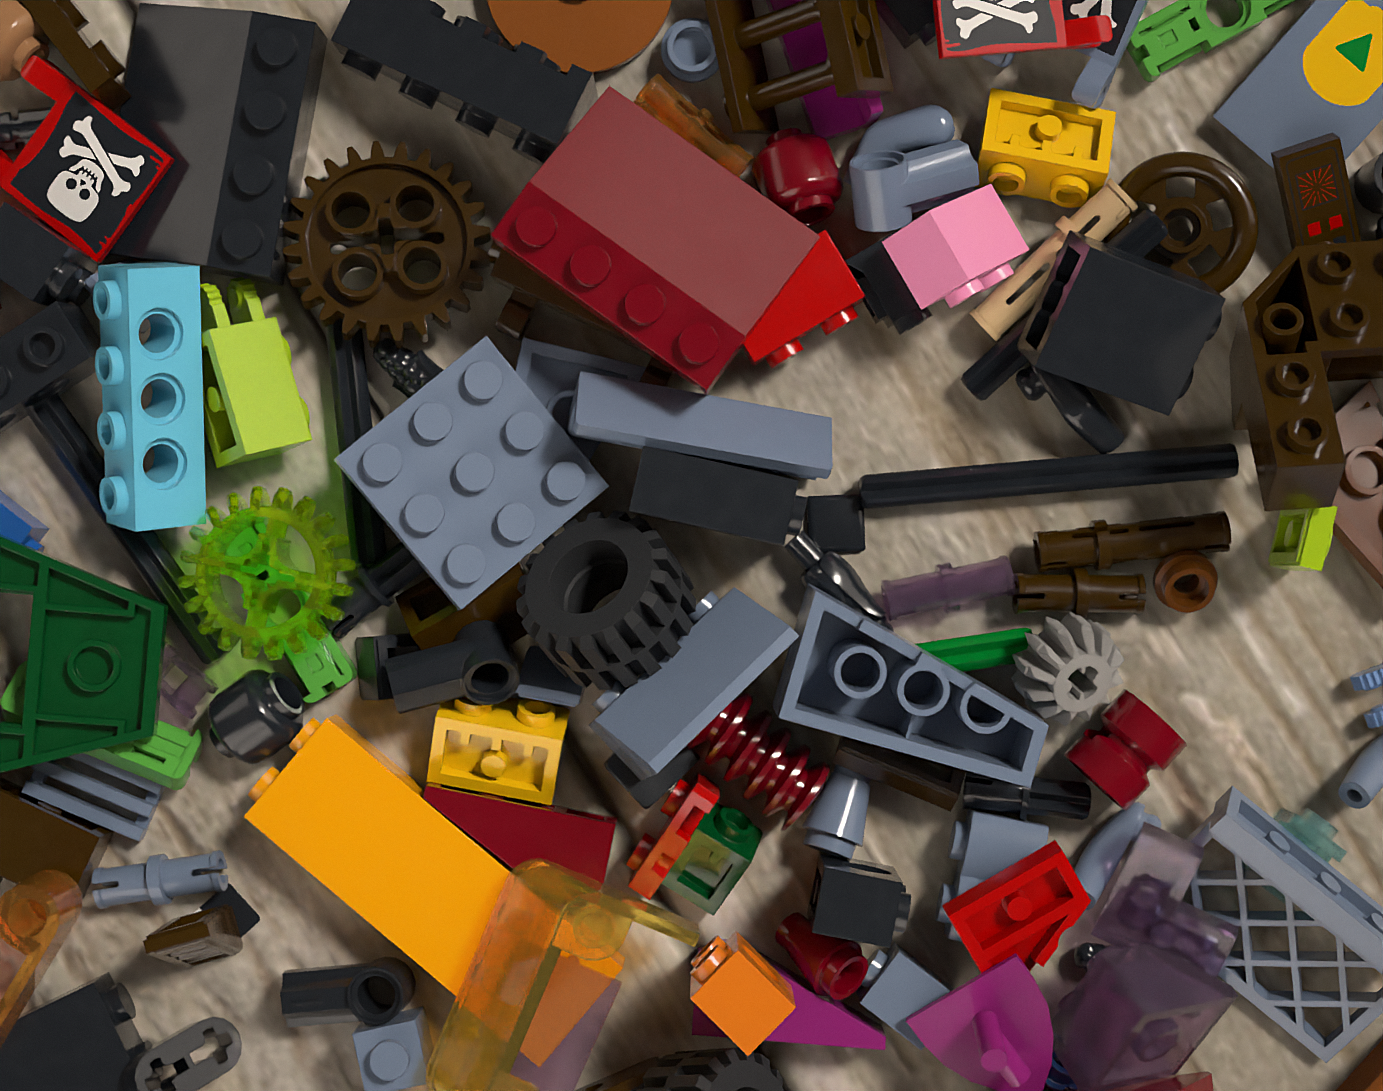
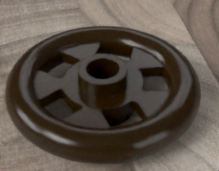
M1186 151L1170 152L1154 156L1142 162L1120 181L1118 185L1135 204L1137 201L1153 205L1156 208L1153 212L1162 220L1167 229L1169 222L1175 217H1185L1191 222L1192 234L1187 240L1176 241L1168 233L1154 247L1159 254L1173 260V264L1170 266L1171 269L1202 280L1219 294L1233 285L1245 271L1257 244L1258 215L1249 189L1239 175L1230 167L1204 154ZM1176 177L1195 179V197L1177 196L1168 199L1166 197V179ZM1224 199L1230 210L1232 226L1214 231L1212 218L1206 209V205ZM1131 213L1104 238V243L1107 244L1129 224ZM1208 245H1211L1221 260L1211 270L1197 276L1188 264V259L1196 257Z

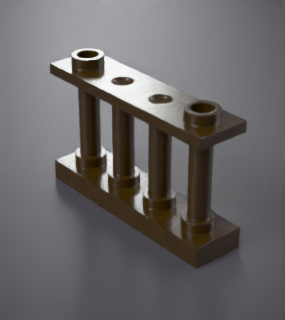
M704 0L724 89L723 105L730 119L733 133L771 134L780 131L774 106L835 85L837 97L874 99L894 92L875 0H801L756 18L752 0ZM821 21L828 52L827 59L769 80L761 43Z

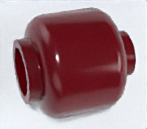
M787 128L772 134L765 142L766 147L755 156L751 168L758 192L807 227L827 219L834 212V204L840 199L844 189L831 147L825 138L813 133H802L798 128Z

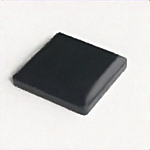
M860 494L807 497L808 536L822 552L828 550L833 552L865 550L864 507H862L860 502Z

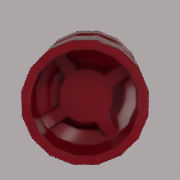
M1123 689L1100 714L1103 727L1099 731L1087 729L1063 755L1108 798L1124 811H1127L1150 786L1147 773L1150 770L1164 771L1187 744L1151 708L1134 694Z

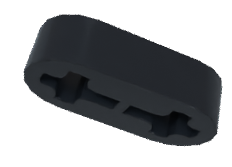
M210 1017L187 1025L137 1054L128 1062L123 1072L122 1084L124 1091L199 1090L230 1071L237 1064L242 1050V1041L238 1030L231 1022L219 1017ZM215 1037L218 1040L219 1048L214 1050L212 1053L213 1057L193 1062L190 1053L205 1044V1039ZM173 1064L176 1073L160 1083L161 1089L149 1090L145 1079L152 1075V1069Z

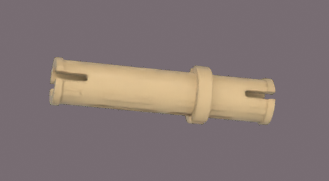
M1111 178L1100 191L1090 198L1069 219L1063 215L1054 224L1058 230L1013 271V275L1005 279L976 309L973 308L969 312L996 342L1013 323L1019 320L1037 302L1057 259L1056 253L1062 248L1069 230L1079 232L1097 216L1099 221L1085 236L1102 241L1128 214L1138 208L1134 201ZM1048 263L1050 268L1011 305H1008L1007 299L1044 264Z

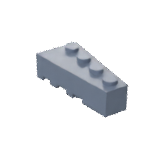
M807 584L794 629L799 637L789 646L772 704L778 718L1017 785L1031 787L1049 728L1046 722L1025 707L813 585Z

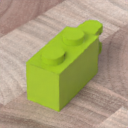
M243 277L230 279V283L226 287L227 303L230 305L229 310L234 325L230 324L225 304L222 302V296L219 292L220 290L216 288V285H209V283L200 284L204 426L217 468L282 454L313 440L309 429V410L305 401L299 396L291 369L292 355L290 346L281 335L277 318L265 319L254 283L251 282V279H244Z

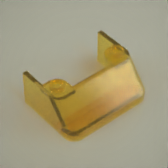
M533 858L519 863L505 880L429 1059L425 1074L428 1090L540 1091L532 1083L510 1074L561 951L563 950L585 960L596 961L608 958L622 946L633 921L695 947L700 937L699 924L549 860Z

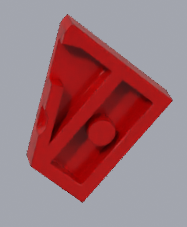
M699 772L690 784L682 779L678 780L660 809L669 818L657 837L654 838L645 832L625 863L626 866L634 870L628 887L648 900L652 898L690 842L692 833L705 813L709 814L719 799L718 784Z
M1054 840L942 905L981 973L1017 953L1027 969L1031 971L1036 963L1044 967L1057 949L1061 934L1069 927L1074 926L1091 900L1063 850Z

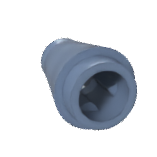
M836 764L834 771L831 772L802 825L803 828L807 829L803 844L832 856L852 860L856 846L863 847L871 778Z

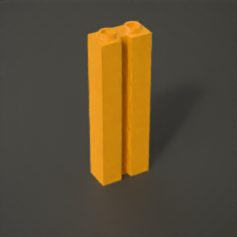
M335 714L327 717L322 724L313 717L290 743L289 747L297 754L281 772L272 766L250 790L248 796L255 801V804L244 817L540 1067L623 969L625 957L565 906L550 900V894L546 890L535 887L423 799L425 788L340 716Z

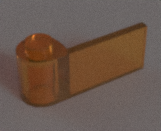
M55 869L41 870L30 875L7 890L0 898V937L9 946L27 956L0 1001V1048L79 918L82 909V893L77 883L68 874Z

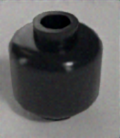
M261 669L247 671L219 692L210 702L208 717L211 724L209 728L210 739L216 749L228 758L236 757L238 760L248 764L263 763L291 743L303 728L302 714L305 711V702L298 688L284 674L279 672L270 673Z

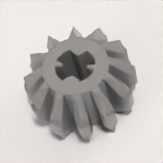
M1069 612L1061 622L1046 616L1042 632L1038 635L1025 632L1029 645L1028 648L1012 654L1018 670L1011 679L1015 683L1016 690L1025 698V704L1036 715H1041L1044 719L1051 717L1055 722H1060L1064 726H1067L1075 715L1090 721L1092 708L1096 704L1110 705L1107 695L1108 690L1124 683L1117 668L1120 667L1125 659L1121 655L1120 649L1110 638L1111 634L1098 622L1094 623L1090 619L1085 620L1082 616L1075 615L1072 612Z

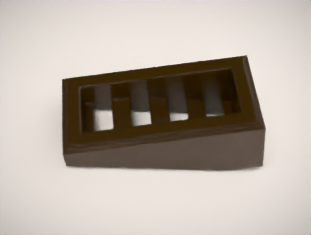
M228 903L173 918L146 936L147 939L143 941L146 954L184 967H193L233 956L243 949V942L232 905L228 906Z

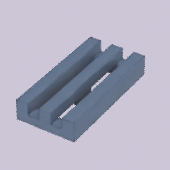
M84 753L68 757L149 790L145 800L57 764L54 760L32 766L34 771L30 780H26L22 793L138 842L144 839L165 789L163 785ZM50 776L138 813L136 821H133L45 783L47 777Z

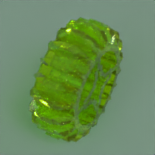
M255 486L250 493V508L240 494L230 493L227 495L229 516L219 508L210 506L205 510V514L214 528L208 531L193 526L189 530V535L192 539L202 543L199 553L190 550H183L181 552L180 560L185 563L196 564L195 575L179 577L178 583L181 588H197L199 595L189 599L184 604V607L188 613H198L205 610L209 612L200 621L198 626L199 632L203 635H210L223 626L217 644L218 648L223 651H230L241 639L240 650L242 658L248 660L256 659L263 643L268 660L278 661L283 657L285 639L289 649L295 655L304 654L307 652V642L303 631L306 630L317 641H324L329 637V633L319 618L324 615L329 619L341 621L345 616V612L340 607L331 604V600L334 594L351 597L354 592V587L344 583H337V572H351L355 570V561L344 558L335 559L334 552L344 549L349 544V539L344 534H336L325 538L324 535L333 527L336 518L333 514L325 512L310 521L316 508V500L304 496L292 509L293 492L290 489L278 488L271 503L266 488ZM268 521L266 533L258 534L257 542L248 554L243 556L224 555L231 542L242 531L255 524ZM288 525L297 530L309 545L314 558L315 574L302 571L292 563L290 558L291 540L286 539ZM270 557V567L278 569L281 574L295 577L294 582L277 580L276 584L266 582L268 590L264 591L265 581L256 578L255 574L241 571L240 567L244 565L257 568L258 564L268 565L266 558ZM220 574L235 578L241 584L244 591L242 608L248 610L246 621L240 618L227 603L221 587ZM293 590L311 593L306 604L296 615L284 623L266 628L269 613L276 612L279 600L286 593Z

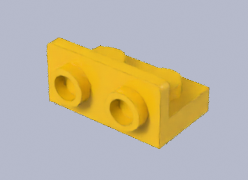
M991 88L986 102L979 153L976 160L979 171V185L975 187L982 188L992 184L994 190L999 195H1019L1040 199L1066 208L1082 207L1103 188L1109 174L1116 112L1099 108L1091 109L1083 105Z
M467 697L440 703L435 716L426 782L552 805L570 710L554 706L551 702L530 698L522 700L510 697L503 702L493 705L477 704Z

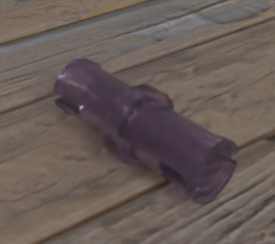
M1006 555L999 556L996 559L952 567L950 562L936 564L935 571L890 581L888 579L881 581L882 598L889 621L938 609H943L946 614L960 611V605L1015 594L1013 571Z

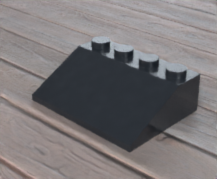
M149 3L139 4L125 81V88L132 97L121 105L119 116L174 158L175 161L107 255L152 263L172 262L200 266V271L284 285L287 262H285L282 248L291 245L292 239L287 237L283 224L287 221H295L296 213L293 211L290 201L292 197L299 198L328 40L316 22L247 10Z

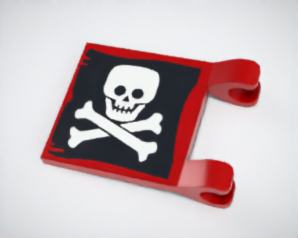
M933 0L939 59L1056 49H1090L1101 45V43L1109 42L1113 36L1111 20L1107 15L1064 21L1062 0Z
M32 55L22 67L21 76L55 100L56 103L14 162L0 149V187L93 260L101 263L174 163L175 159L78 85L53 62Z

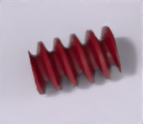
M745 693L735 698L686 747L691 749L706 740L711 743L704 763L710 766L725 757L730 760L723 780L729 783L745 774L749 780L742 795L743 798L749 800L765 792L768 797L761 813L763 816L768 817L781 809L787 812L780 830L782 832L802 815L820 793L830 771V765L825 761H821L806 769L805 766L811 753V748L806 744H802L787 752L786 748L791 738V730L783 727L768 735L767 730L772 720V713L764 710L749 718L747 715L753 702V696Z

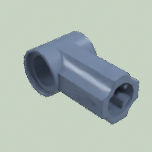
M958 139L905 154L888 150L863 153L851 159L849 163L855 226L864 231L886 232L905 227L912 221V213L948 203L973 192L975 186L979 185L978 164L970 153L969 145Z

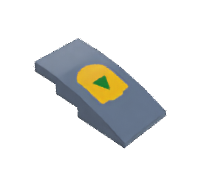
M1313 0L1301 16L1259 61L1254 70L1214 113L1213 117L1273 169L1271 152L1332 132L1340 137L1344 160H1346L1383 119V0Z

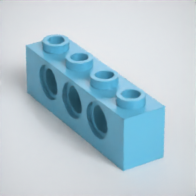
M172 262L98 265V282L93 289V307L97 317L100 319L101 347L96 352L95 371L102 385L103 413L98 418L97 434L100 445L104 449L105 477L100 483L99 497L102 509L106 513L107 523L135 532L206 524L200 266ZM147 317L151 330L148 340L142 345L139 340V328L142 321ZM150 382L153 392L150 404L143 410L141 394L144 387ZM152 447L154 450V462L150 470L144 473L143 459L146 452Z

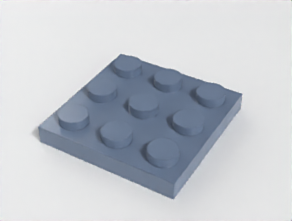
M487 336L334 459L458 610L463 609L609 487Z

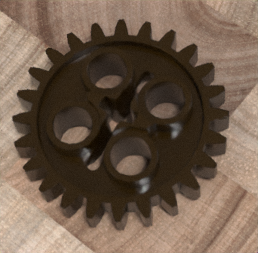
M373 141L371 158L365 160L361 159L358 152L352 146L348 147V166L341 169L332 160L325 159L324 165L328 177L325 182L308 175L304 179L306 188L312 196L311 200L292 197L290 201L293 211L302 218V220L287 221L283 224L287 237L298 241V243L282 248L285 262L302 264L288 274L292 287L311 285L300 298L303 307L307 310L324 304L319 315L321 325L326 328L341 318L343 320L342 334L344 340L350 341L359 328L366 329L371 348L376 347L382 332H391L396 348H402L405 330L413 329L418 338L425 343L428 341L427 323L434 320L439 326L448 331L452 327L447 309L452 306L459 311L468 313L471 310L470 301L463 290L482 291L484 288V279L472 270V268L490 267L488 262L490 255L488 252L476 247L491 241L490 227L473 225L485 216L484 203L472 202L465 204L473 193L472 182L465 180L452 186L451 182L455 175L454 164L449 161L434 171L432 169V152L428 148L419 155L416 161L408 159L406 142L402 141L398 144L393 157L384 156L379 141ZM413 200H422L433 208L430 216L418 222L404 219L399 212L403 205ZM351 206L361 207L369 213L366 222L356 228H345L336 222L338 214L343 209ZM434 235H442L445 238L444 242L440 244H434L425 240H429ZM382 236H394V253L382 254L380 248ZM335 245L350 248L344 250L341 254L331 253V248ZM422 260L436 264L441 270L437 278L425 284L415 283L406 276L408 268L415 262ZM365 267L376 274L373 284L368 288L360 291L351 290L342 284L345 274L351 269Z

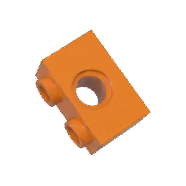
M737 931L725 942L718 935L715 936L698 952L690 963L694 967L690 972L692 975L690 999L747 1056L796 1008L791 984Z

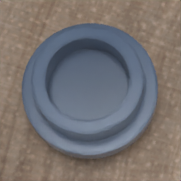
M686 18L674 23L667 30L661 44V56L664 66L672 76L683 82L697 83L709 79L718 71L719 66L708 21L699 18Z

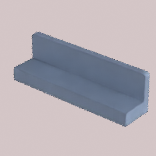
M582 371L579 373L568 416V436L643 449V446L718 463L816 480L817 478L827 479L833 467L831 417Z

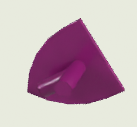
M1017 953L906 1017V1022L923 1045L944 1066L969 1081L998 1091H1043L1052 1065L1054 1033L1047 1001L1033 975Z

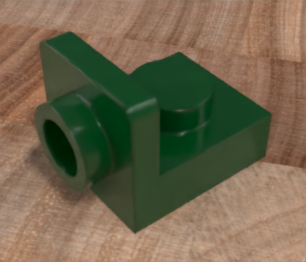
M716 802L709 814L705 813L692 833L690 842L661 884L714 916L751 864L763 836L762 830L753 825L751 820L741 811L725 807Z

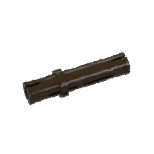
M1225 511L1123 524H1107L1104 519L1090 521L1089 527L1034 532L1033 551L1039 573L1061 570L1063 568L1093 566L1096 571L1111 569L1112 564L1166 558L1175 552L1193 550L1200 553L1230 551L1229 544H1231V528Z

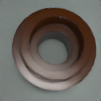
M1193 550L1179 551L1167 556L1159 563L1153 575V587L1158 599L1167 607L1183 613L1195 612L1208 605L1214 597L1218 584V574L1212 561L1203 553ZM1193 574L1188 581L1182 583L1175 582L1184 575Z

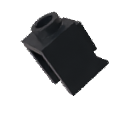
M902 228L845 260L853 276L859 279L857 283L865 294L862 302L875 324L883 320L887 328L894 325L899 335L933 316L928 307L921 310L882 241Z

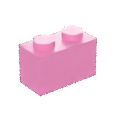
M992 184L929 210L882 241L921 310L942 299L946 300L951 309L975 294L992 288L1013 275L1014 272L1009 263L1029 251L1027 244Z

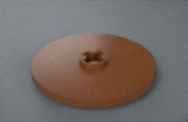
M487 0L490 12L499 31L513 48L515 44L520 45L521 41L545 51L547 58L561 67L560 73L567 74L572 64L593 74H598L628 63L642 53L656 38L668 17L672 5V0Z

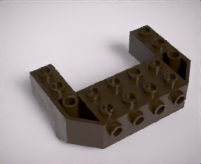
M1383 238L1376 241L1346 243L1326 241L1312 245L1296 246L1242 302L1229 355L1232 422L1234 431L1248 430L1264 511L1332 507L1346 460L1328 382L1383 378Z

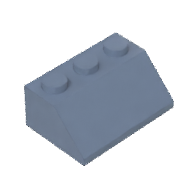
M735 587L721 599L711 590L696 604V611L687 615L693 625L688 636H681L677 640L681 646L677 654L673 658L665 656L658 663L662 669L652 676L647 671L642 673L638 677V683L624 687L620 681H616L612 690H606L592 704L600 714L589 724L590 728L641 781L657 774L799 637L791 626Z

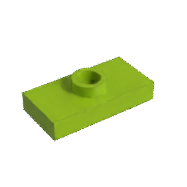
M1338 507L1280 510L1268 558L1269 566L1289 571H1322L1331 545L1333 524Z

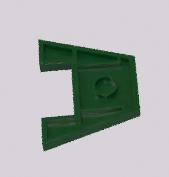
M0 534V593L33 595L22 723L0 721V773L156 735L168 605Z

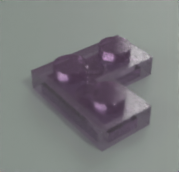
M1144 821L1094 922L1091 935L1211 989L1237 939L1239 927L1182 901L1202 861L1205 848Z

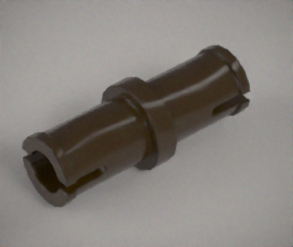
M1072 568L1069 575L1014 573L1012 588H1018V593H1012V607L1015 614H1023V612H1072L1086 619L1088 612L1143 614L1145 610L1146 600L1138 599L1137 595L1146 594V583L1142 573H1135L1134 575H1088L1086 568Z

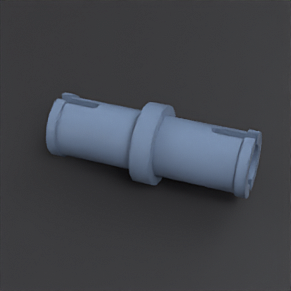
M217 850L208 854L169 859L166 854L149 856L146 863L96 868L92 874V884H102V886L119 885L115 888L93 890L94 901L100 909L152 900L154 905L159 906L172 903L173 898L177 896L212 891L223 892L228 887V875L219 876V873L201 874L208 871L227 869V863L223 852Z

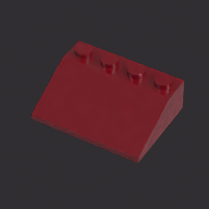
M610 85L529 180L491 233V237L497 246L706 395L709 394L820 239L817 233Z

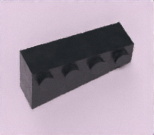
M350 0L331 38L339 53L344 55L341 62L344 67L374 82L379 73L401 83L398 93L424 108L432 110L437 101L459 112L455 121L478 135L489 138L492 131L495 130L515 140L512 150L539 165L545 163L599 98L592 72L572 64L567 75L560 73L561 67L547 58L545 51L521 41L520 45L515 44L512 51L501 46L503 38L492 31L487 25L467 16L459 15L454 23L443 18L446 12L445 9L431 0Z

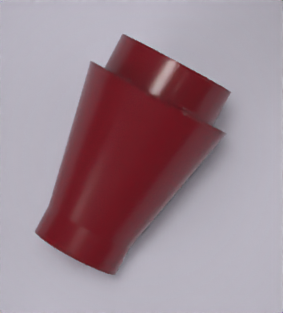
M799 912L790 914L778 926L775 934L776 942L786 950L818 995L831 996L835 1000H841L854 993L862 984L868 971V961L862 955L861 946L857 942L812 933L809 919Z

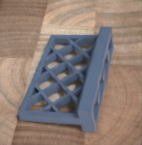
M1231 786L1216 801L1213 813L1130 894L1129 904L1325 1063L1332 1059L1383 1013V987L1377 992H1349L1347 967L1375 968L1383 975V907L1234 786ZM1214 838L1234 854L1236 870H1199L1198 851ZM1189 861V870H1180ZM1245 864L1252 870H1245ZM1163 886H1191L1194 911H1170L1153 896ZM1201 886H1237L1240 911H1204ZM1247 886L1275 887L1285 895L1286 911H1249ZM1295 904L1303 911H1296ZM1189 926H1195L1196 932ZM1205 926H1241L1243 951H1219L1206 940ZM1251 926H1288L1290 951H1253ZM1297 926L1324 927L1335 936L1337 951H1299ZM1345 945L1354 952H1346ZM1239 966H1245V971H1243ZM1255 966L1291 967L1293 991H1268L1256 981ZM1301 967H1338L1340 991H1303ZM1289 1007H1295V1012ZM1304 1007H1341L1342 1024L1325 1037L1305 1021ZM1350 1007H1352V1008H1358V1009L1351 1015Z

